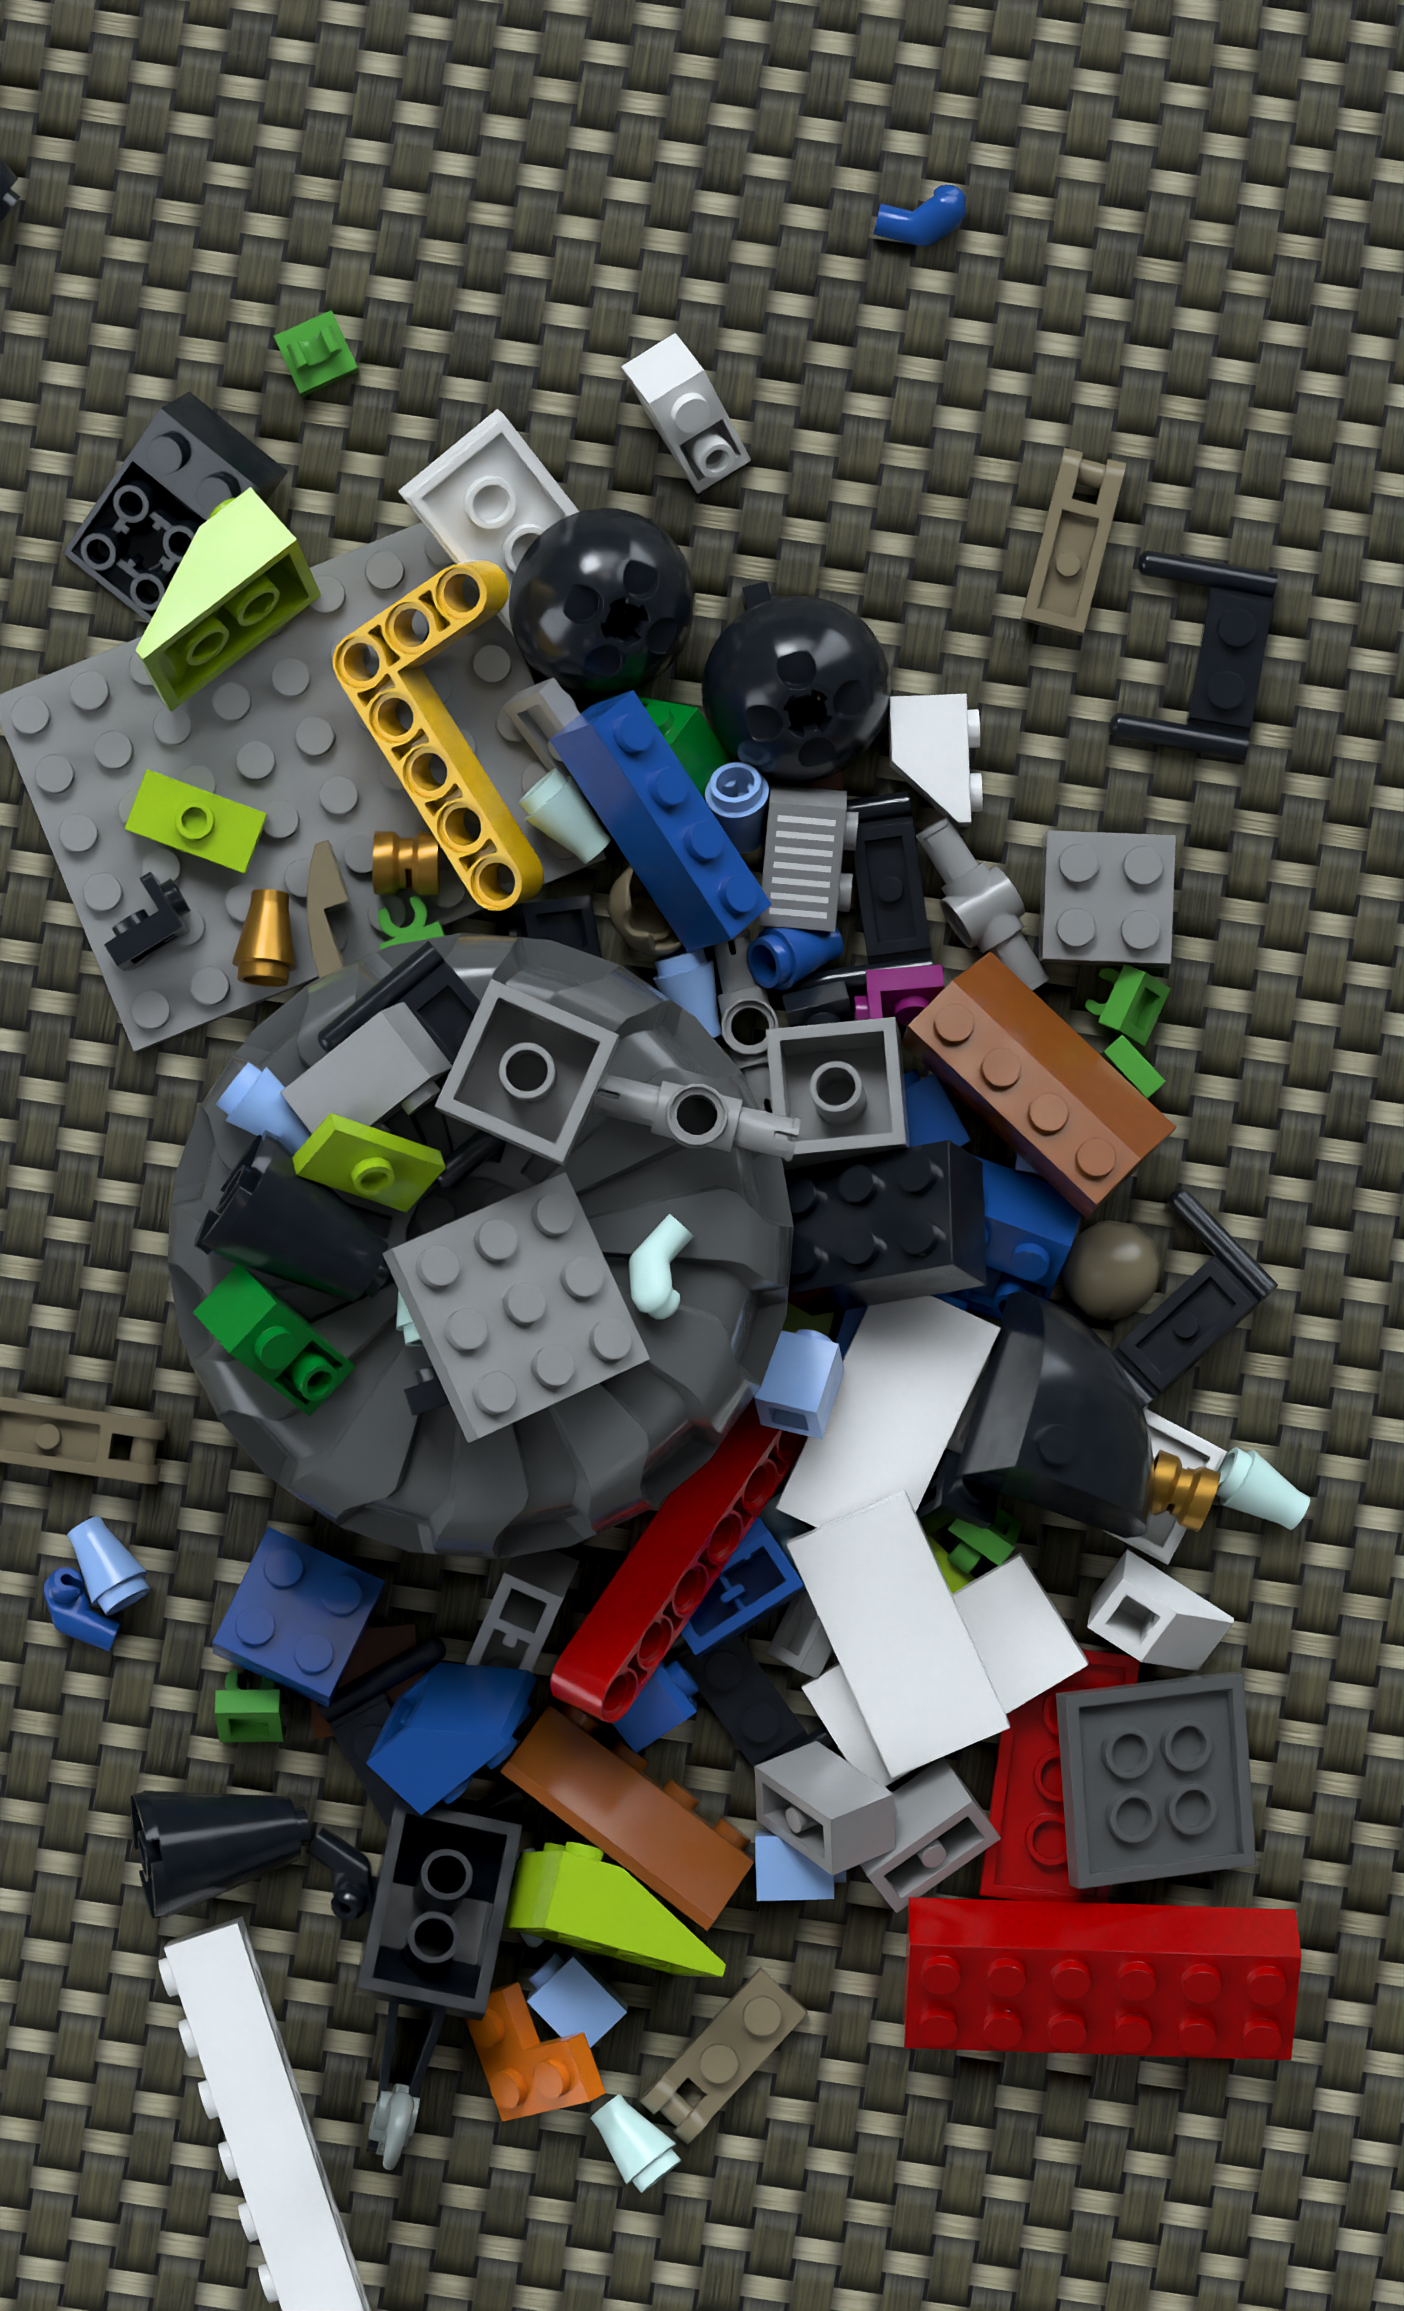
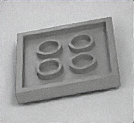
M566 1172L382 1253L468 1443L650 1359Z

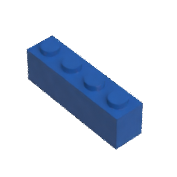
M634 690L588 707L549 739L687 952L733 939L772 905Z

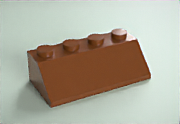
M991 951L952 980L907 1026L901 1042L1087 1220L1177 1128Z
M551 1700L507 1757L500 1772L708 1931L754 1863V1856L746 1850L751 1839L722 1817L714 1826L695 1811V1808L701 1801L675 1780L670 1778L665 1786H662L649 1776L644 1770L650 1762L639 1752L635 1754L627 1743L619 1739L614 1747H612L593 1733L599 1723L591 1715L567 1703L561 1708Z

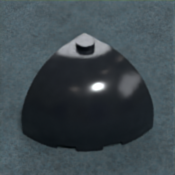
M1027 1291L1008 1294L999 1324L1001 1329L993 1344L955 1476L1123 1538L1138 1537L1146 1534L1153 1507L1155 1486L1154 1456L1144 1411L1124 1369L1101 1340L1065 1310Z

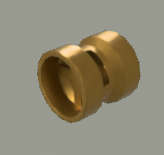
M394 831L374 832V895H394L399 889H414L419 895L439 896L440 844L432 832L420 831L414 838H400Z
M1159 1450L1154 1459L1155 1486L1151 1514L1156 1516L1167 1510L1170 1512V1515L1176 1517L1180 1526L1199 1532L1214 1500L1221 1473L1204 1466L1196 1469L1189 1467L1184 1469L1178 1456Z

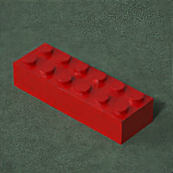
M909 1897L903 1991L904 2048L1291 2060L1302 1958L1296 1909Z

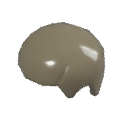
M629 864L610 890L608 912L614 928L634 951L641 952L647 956L666 957L684 949L681 941Z
M1107 1220L1098 1222L1085 1229L1073 1240L1061 1269L1060 1278L1068 1300L1086 1316L1099 1320L1108 1319L1114 1321L1125 1318L1142 1308L1152 1298L1158 1286L1162 1262L1153 1239L1135 1224Z

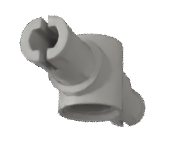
M949 816L944 817L917 834V840L945 882L941 889L946 897L940 901V905L946 920L958 938L969 948L977 945L981 953L987 950L988 952L991 951L1031 990L1036 989L1049 980L1050 977L1020 932L1024 925L1019 917L1025 914V907L1016 888L1004 872L996 866L988 869L984 861L979 864L976 862Z
M743 930L733 938L736 949L735 955H731L728 941L711 945L723 993L717 996L722 1017V1037L729 1049L730 1058L743 1073L759 1109L765 1111V1101L770 1102L772 1110L767 1038L765 1037L762 1042L756 1045H744L734 1038L731 1026L734 1019L745 1011H755L763 1015L768 1022L769 1029L778 1028V1018L771 1007L768 989L759 985L749 971L747 949L751 943L749 938L751 935L749 930Z
M606 1072L598 1091L618 1095L619 1099L596 1095L591 1114L597 1116L600 1114L651 1126L650 1134L675 1139L677 1143L687 1148L701 1149L709 1147L730 1152L731 1147L735 1146L785 1158L786 1161L790 1162L793 1158L796 1142L776 1138L774 1134L778 1133L797 1138L802 1118H790L742 1106L743 1099L719 1094L716 1089L705 1084L685 1086L663 1080L660 1087L609 1075L608 1072ZM702 1098L714 1107L716 1123L709 1132L702 1135H692L685 1132L679 1126L677 1110L688 1099Z

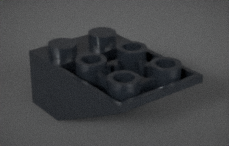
M189 391L159 409L62 553L150 623L199 526L209 519L212 511L223 501L237 498L250 487L266 504L288 471Z

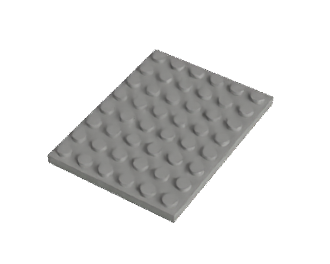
M423 522L310 567L321 596L172 712L163 704L135 651L142 636L0 694V725L135 1053L319 978L313 958L307 918V885L310 863L316 843L325 840L331 843L352 906L328 913L345 966L362 957L380 951L379 944L394 939V937L386 934L380 927L378 911L383 908H387L391 921L400 928L408 927L415 919V911L409 899L414 896L420 897L427 908V921L424 927L440 921L442 927L487 910L472 898L441 846L439 896L419 895L414 889H399L394 895H374V832L394 831L400 838H414L420 831H432L341 686L333 670V654L336 646L343 638L443 569L455 565L454 561ZM465 577L462 584V593L469 605L475 607L478 604L480 594ZM417 610L412 619V627L418 638L425 641L429 634V622L427 617ZM494 615L420 667L538 856L544 870L543 887L607 860L602 850L587 864H583L575 854L525 820L528 813L518 802L549 771L502 708L517 692L535 684L515 638L500 619ZM367 644L363 652V662L366 669L371 674L376 675L379 669V657L373 647ZM400 699L396 707V715L400 724L409 730L413 723V712L407 702ZM433 754L430 760V771L437 782L444 784L447 778V767L440 756ZM146 769L268 814L246 875L124 829ZM467 808L464 814L465 829L472 837L478 839L481 833V822L475 812ZM500 863L497 870L498 882L505 891L512 894L515 887V877L508 866ZM152 872L161 884L171 878L191 909L189 913L182 916L190 932L128 970L123 971L117 967L104 946L105 943L116 937L112 928L139 910L145 909L149 916L159 911L140 881V877ZM256 889L279 890L290 895L289 915L296 970L289 972V981L286 986L261 987L242 983L237 980L238 967L232 964L249 910L251 891Z

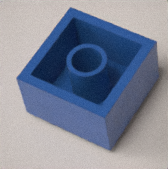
M268 1527L212 1641L213 1654L329 1708L383 1596L385 1581Z

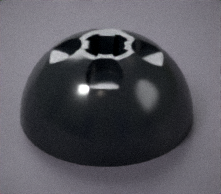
M597 508L581 511L563 518L546 529L523 555L516 569L510 589L509 618L515 641L527 662L545 679L548 680L554 677L561 688L588 696L624 694L641 688L658 678L672 665L683 650L691 632L695 615L694 581L689 565L678 545L659 525L637 513L617 508ZM626 607H629V612L625 620L621 623L620 621L623 619L626 613Z
M812 596L777 598L761 603L740 615L717 639L709 653L703 672L701 687L702 704L707 723L723 749L734 761L753 766L764 778L784 783L817 781L833 776L851 766L862 757L876 740L883 727L889 708L891 695L889 666L883 648L873 631L861 618L847 608L835 602ZM810 710L813 711L809 715L803 717H796V714H803Z

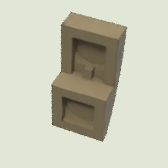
M328 840L315 844L307 885L308 930L319 978L345 966L328 913L352 906L333 847Z

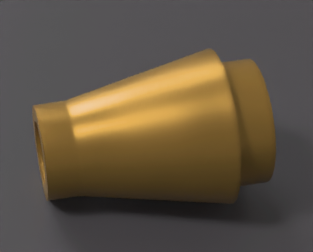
M256 889L251 891L249 910L232 964L238 967V981L261 987L288 985L289 972L296 970L289 915L290 895L288 893L272 889Z

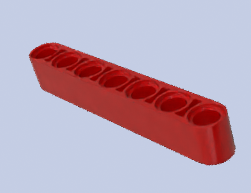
M753 1397L712 1458L670 1493L559 1657L551 1676L550 1689L554 1697L607 1723H615L627 1713L798 1458L807 1436L761 1425Z

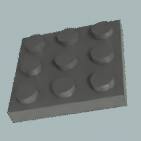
M1232 1671L1056 1693L1070 1886L1083 1889L1256 1865L1243 1674Z

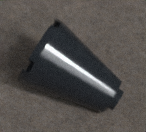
M264 1130L263 1136L258 1135L241 1156L220 1189L224 1193L217 1205V1213L209 1209L197 1233L194 1247L207 1255L350 1302H355L363 1293L371 1298L374 1297L390 1273V1269L382 1254L388 1251L389 1244L330 1186L296 1175L292 1159L295 1152L278 1136L268 1130Z
M147 1790L130 1796V1816L135 1850L139 1849L143 1869L139 1871L146 1904L152 1919L168 1918L301 1859V1846L311 1844L306 1810L304 1807L294 1808L289 1796Z

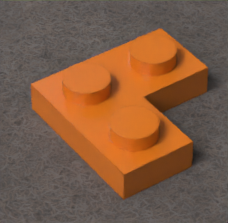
M519 1982L490 1989L486 2013L482 2021L465 2018L502 2122L590 2102L606 2093L585 2033L582 2032L540 2042Z

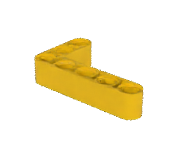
M475 560L455 564L443 569L343 638L336 646L333 654V670L472 898L480 906L488 910L501 911L533 899L540 891L544 882V870L535 851L420 667L492 618L505 606L509 597V583L505 573L498 565L488 560ZM467 575L477 582L480 589V598L475 607L469 605L462 593V584ZM417 610L421 611L429 622V634L425 641L418 638L412 627V619ZM367 644L373 647L379 657V669L376 675L371 674L363 662V652ZM400 699L406 701L413 712V723L409 730L400 724L396 715V707ZM433 754L440 756L447 767V778L444 784L437 782L430 771V760ZM467 808L474 811L481 822V833L478 839L472 837L465 829L464 814ZM500 863L508 866L515 877V887L512 894L505 891L498 882L497 870Z

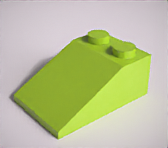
M251 487L237 498H230L220 503L212 511L209 519L199 526L135 650L163 704L170 712L174 711L321 596V592L297 539Z
M566 1842L565 1846L545 1843L543 1851L520 1853L502 1928L676 1976L723 1977L726 1964L623 1867L602 1862L603 1850L580 1843Z

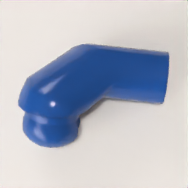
M946 184L936 188L934 196L914 211L881 203L873 234L922 247L934 245L960 226L966 215V197L958 187Z
M60 1567L54 1570L45 1581L44 1598L56 1630L110 1652L120 1630L121 1622L91 1610L83 1578L77 1570L70 1567Z

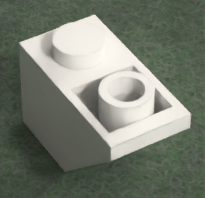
M676 333L621 366L645 412L697 494L751 461L704 369Z
M967 694L890 697L888 708L890 767L944 817L949 816L955 827H969L971 812L982 811L983 808L981 773H970L969 748H980L979 710H967Z
M1127 1549L1093 1595L1087 1627L1140 1662L1198 1671L1231 1627L1234 1618Z

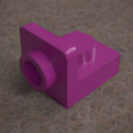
M942 964L865 970L866 995L854 996L855 1021L895 1017L898 1024L908 1026L944 989Z

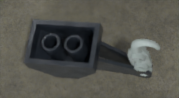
M401 1799L395 1800L391 1812L364 1932L354 1995L389 2002L378 2093L366 2146V2152L384 2156L383 2166L387 2170H392L396 2166L402 2148L407 2146L409 2137L413 2135L420 2098L416 2097L446 2014L482 2021L485 2016L522 1825L434 1806L421 1816L408 1802ZM399 2004L426 2009L428 2011L404 2085L396 2083L392 2092H388Z

